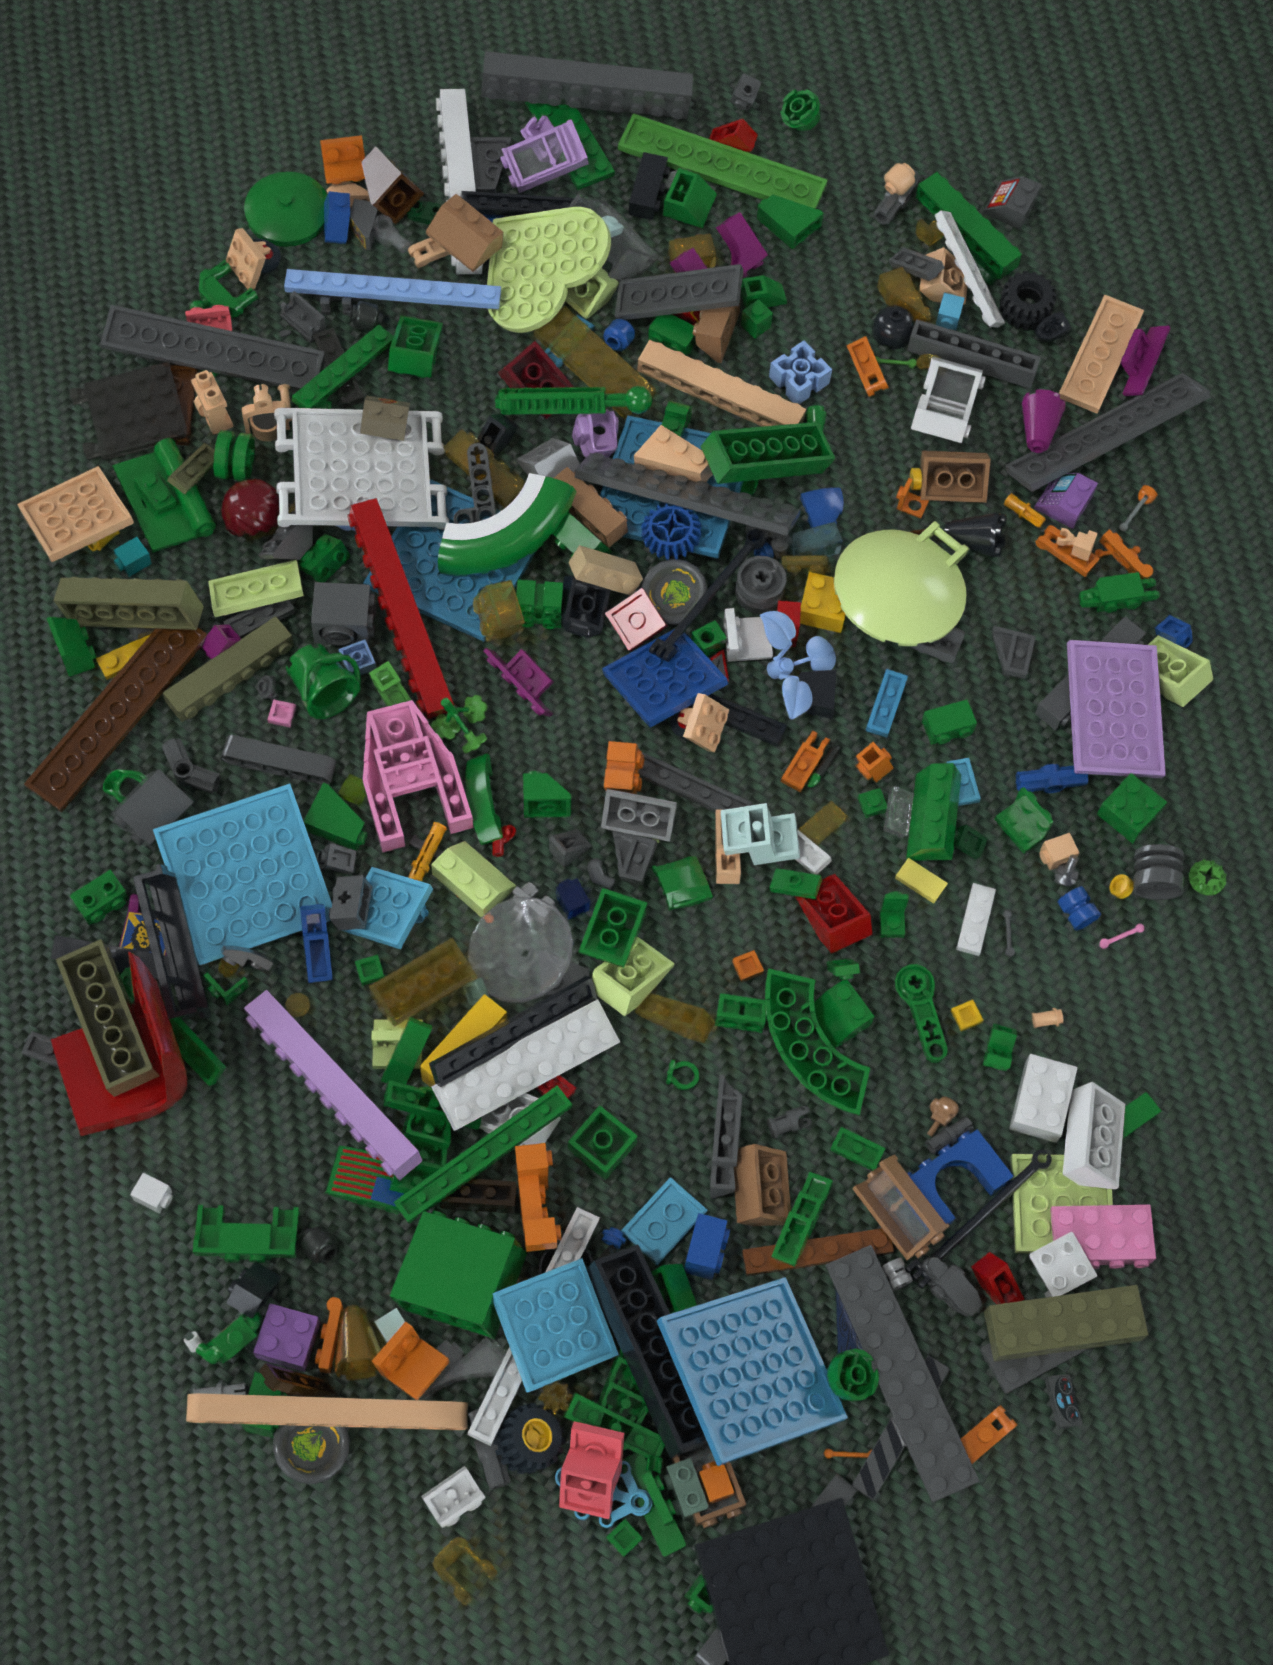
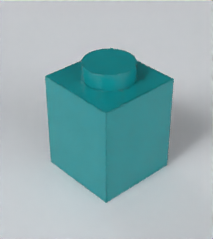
M138 537L114 549L116 556L114 563L120 572L124 570L128 577L152 564L148 551Z

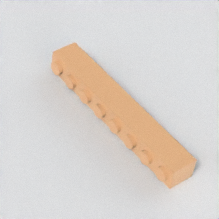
M649 340L638 358V372L759 426L804 422L806 409L798 403L789 402L777 394H771L763 390L759 386L746 383L739 377H733L718 368H712L704 364L700 360H694L685 356L680 351L669 349L662 343Z

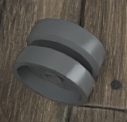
M755 556L742 563L737 573L735 596L738 603L745 610L754 614L774 611L777 608L778 601H782L784 598L786 572L783 566L777 560L768 556Z

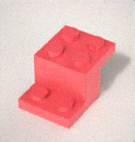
M574 1421L571 1428L570 1449L561 1468L560 1508L605 1519L610 1518L613 1493L622 1472L624 1433Z

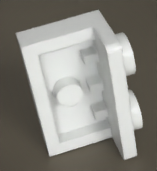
M465 1466L421 1496L442 1528L455 1524L460 1519L459 1516L466 1511L475 1510L481 1505V1501L486 1498Z

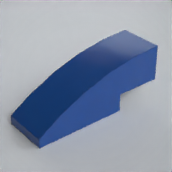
M324 904L299 906L308 983L332 980Z

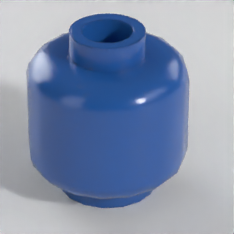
M616 319L606 328L603 338L607 347L611 350L623 351L635 338V331L628 321Z

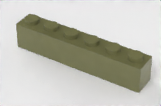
M276 616L164 691L163 696L166 704L181 722L193 718L203 707L212 705L222 694L231 692L241 681L250 679L256 671L262 667L269 666L278 656L288 653L294 646L292 635Z

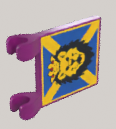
M132 894L119 947L152 953L143 916L139 912L137 894ZM154 919L162 953L167 956L159 922Z

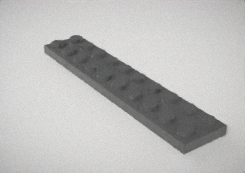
M115 305L110 307L100 343L101 348L207 370L273 386L287 384L291 390L296 391L300 390L321 372L325 357L324 351Z
M1181 373L1145 392L1143 395H1139L1051 441L1046 451L1042 453L1030 452L1005 465L1006 473L1032 492L1209 399L1210 391L1184 373Z
M590 453L575 470V478L786 536L800 515V509L794 508L790 504L774 503L767 498L759 499L752 497L748 493L730 491L726 487L711 486L704 481L694 482L682 475H668L663 470L653 471L646 469L644 465L626 463L618 458L611 459L604 457L600 453Z
M872 1245L826 1264V1269L861 1347L874 1360L871 1361L873 1372H875V1369H878L879 1387L931 1502L934 1503L979 1483L977 1474Z

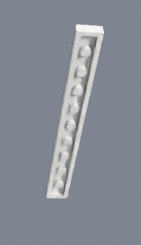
M578 1207L576 1208L546 1272L581 1259L597 1226L599 1217ZM510 1347L467 1434L489 1446L492 1445L522 1382Z

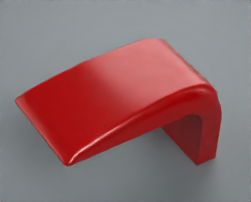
M128 952L134 994L132 1007L160 1076L114 1097L106 1090L83 1028L51 1039L52 1048L80 1136L139 1122L158 1115L175 1105L187 1090V1072L158 984L142 960L131 952Z

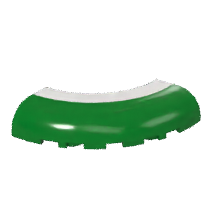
M529 473L526 483L518 496L498 514L474 523H446L438 552L439 573L453 576H468V574L476 573L486 574L492 570L512 566L526 555H531L544 544L543 542L551 534L557 531L558 525L564 516H567L576 495L575 488L559 479Z

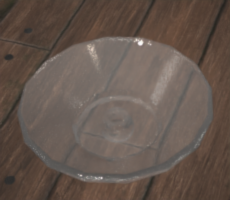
M515 897L495 905L481 917L470 937L468 951L472 976L474 979L482 977L488 994L502 1002L525 1003L543 997L561 982L570 966L574 941L568 921L555 906L539 898ZM529 951L526 957H522L523 952Z

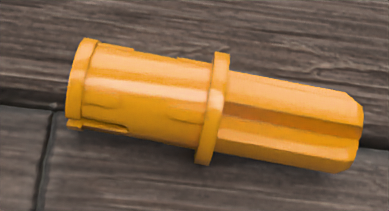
M1013 493L1004 501V506L1018 514L1020 519L1023 517L1036 527L1040 528L1046 520L1045 517L1030 507V503L1026 504Z

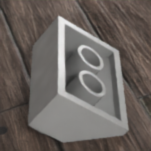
M607 789L601 828L670 842L677 802Z

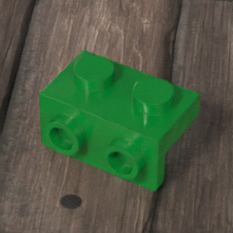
M324 534L297 562L300 571L311 575L316 582L325 583L350 558V554L341 540Z

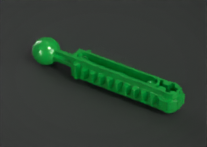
M643 386L632 387L627 393L606 394V387L503 388L498 391L499 395H496V398H494L495 408L500 409V413L504 415L606 413L607 407H627L632 413L641 414L649 410L652 405L651 393Z

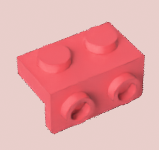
M215 305L207 309L195 307L190 309V311H185L188 322L233 331L228 306Z

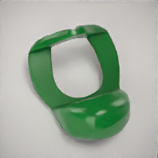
M114 770L106 777L103 783V791L110 796H114L121 803L126 798L120 791L122 782L127 778H132L140 783L146 775L134 770Z

